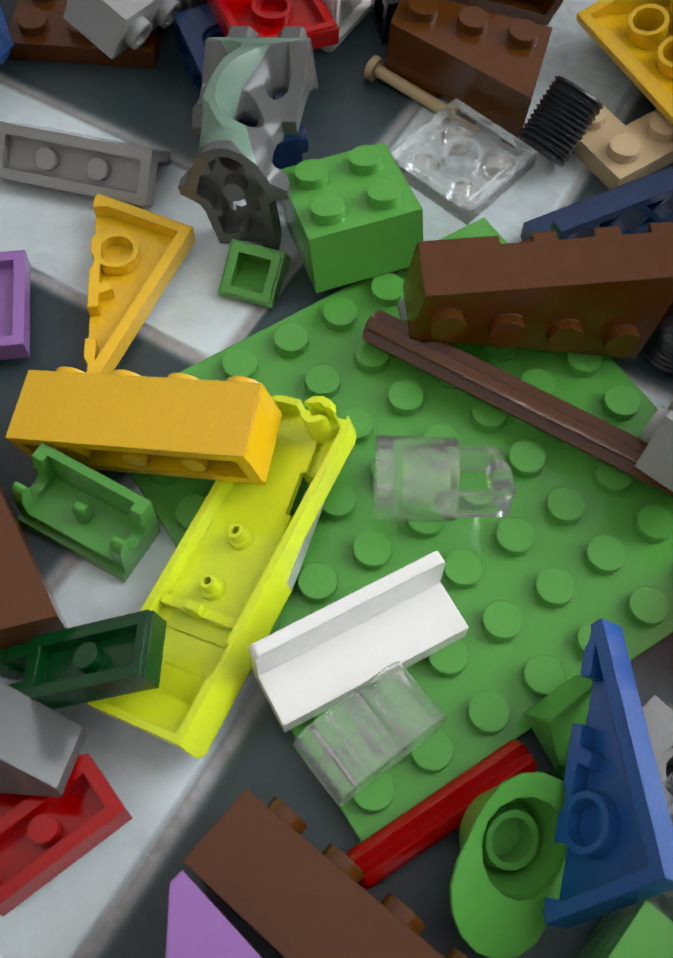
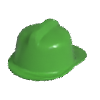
M544 772L520 773L502 782L499 786L478 795L466 808L459 831V848L461 851L456 859L449 885L450 913L459 936L475 953L489 958L519 957L537 943L546 929L547 925L543 915L545 897L559 900L567 851L566 844L554 842L558 815L563 809L565 802L563 780Z

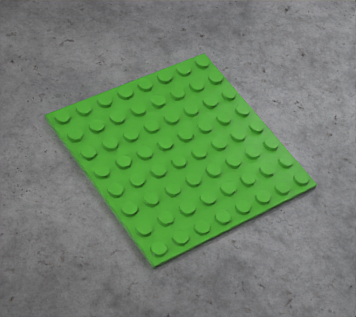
M484 217L440 239L498 236L501 244H508ZM408 268L398 270L399 276L387 273L355 282L179 372L192 375L201 380L226 381L227 378L232 376L248 377L263 383L270 396L284 395L300 399L303 405L310 397L324 396L336 405V415L338 418L345 420L349 416L356 431L357 439L325 500L292 592L270 634L432 552L438 551L446 563L440 582L469 627L466 636L290 730L360 843L509 741L517 740L532 730L523 712L576 674H581L584 649L590 639L592 623L603 618L622 627L630 662L673 634V497L366 343L362 338L365 324L376 310H382L401 320L397 304L404 298L403 282ZM449 342V344L637 437H640L643 429L658 410L610 356L567 352L558 353L545 350L501 348L497 346ZM130 473L143 496L152 501L156 517L177 548L216 480ZM304 477L289 514L292 517L300 505L308 485Z

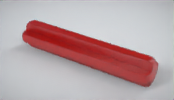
M519 740L509 741L349 850L347 856L365 874L358 884L365 890L371 889L460 827L466 808L478 795L499 786L502 782L520 773L536 772V762L528 749Z

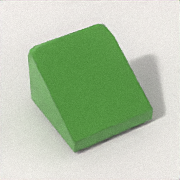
M231 239L218 294L273 309L292 258L286 252Z
M577 674L523 712L554 768L559 765L566 768L573 723L586 725L593 680Z

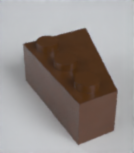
M400 0L391 21L385 68L438 99L442 95L464 107V114L476 122L482 117L506 130L504 138L518 146L520 139L517 134L521 133L520 129L524 127L552 27L536 24L528 19H517L486 11L478 6H466L447 0Z

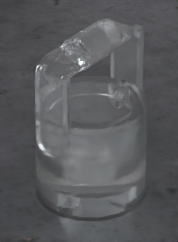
M376 435L373 470L374 520L454 522L456 516L505 517L510 514L511 499L515 496L517 488L511 467L504 461L501 451L497 448L458 446L456 437ZM460 471H485L490 491L459 490Z

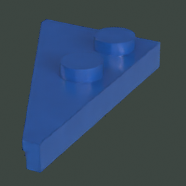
M603 618L591 624L590 639L584 649L580 676L593 680L586 725L575 723L572 725L563 782L565 802L563 809L558 815L554 842L566 844L567 846L559 900L545 897L543 909L546 925L565 929L673 890V826L622 627Z

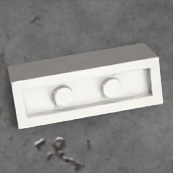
M438 551L422 557L249 646L253 673L284 733L466 636L469 627L440 582L446 563Z

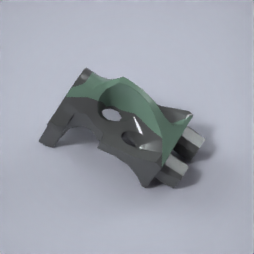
M231 26L226 37H208L206 39L201 92L197 103L193 106L192 120L194 134L199 135L200 140L193 166L183 175L178 188L181 195L202 206L220 243L230 244L231 239L239 241L250 240L258 242L264 247L279 251L282 229L276 200L289 199L291 188L287 173L273 165V154L277 144L283 141L284 135L298 134L308 95L318 90L311 38H307L306 30L303 27L284 26L278 33L277 38H260L258 33L250 26ZM276 94H285L282 98L273 99V96ZM240 121H248L253 127L246 126L240 123ZM244 198L247 204L239 206L233 201H241Z

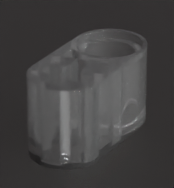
M396 661L382 669L317 718L297 737L293 746L338 806H342L363 792L429 739L445 723L447 717L403 663Z

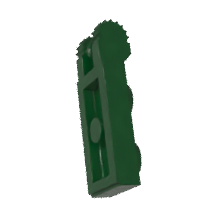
M147 609L31 637V642L9 646L8 649L2 648L0 650V676L9 680L16 679L18 681L23 679L22 682L9 684V686L52 710L159 688L167 622L154 610L150 611Z

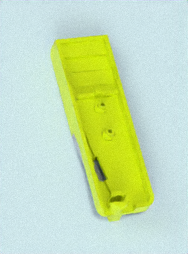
M284 395L271 396L281 411L282 418L266 485L216 480L140 611L154 610L167 622L159 688L87 702L86 704L103 714L172 744L197 759L207 754L252 668L249 646L270 634L291 594L325 500L357 439L356 431L349 416L345 420L338 418L336 415V405L324 396L310 397L304 402V405L300 399ZM304 477L308 485L302 501L292 517L289 514Z

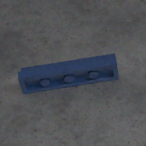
M673 166L526 221L523 224L520 238L524 240L530 238L534 232L556 231L558 240L592 237L594 228L619 226L622 235L648 233L650 223H673Z

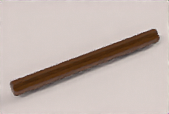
M376 310L367 320L362 338L371 346L673 497L671 490L635 467L648 445L639 437L449 343L409 339L408 324L382 310Z

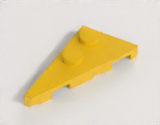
M98 193L93 202L96 221L95 236L91 237L90 251L93 265L89 269L87 298L90 320L89 337L85 338L84 360L87 365L86 373L111 374L194 245L195 237L192 226Z

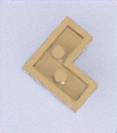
M603 105V109L599 110V116H595L596 120L592 121V125L589 126L586 135H583V139L579 140L580 144L576 145L577 149L573 150V154L611 190L653 174L673 163V126L658 109L624 125Z

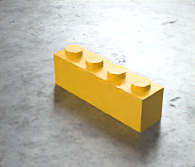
M62 366L58 367L56 371L28 370L5 438L30 459H32L33 453L43 442L93 470L266 485L282 413L263 383L248 377L232 376L227 378L226 381L201 380L185 373H171L167 378L148 377L120 369L113 370L111 374H95Z

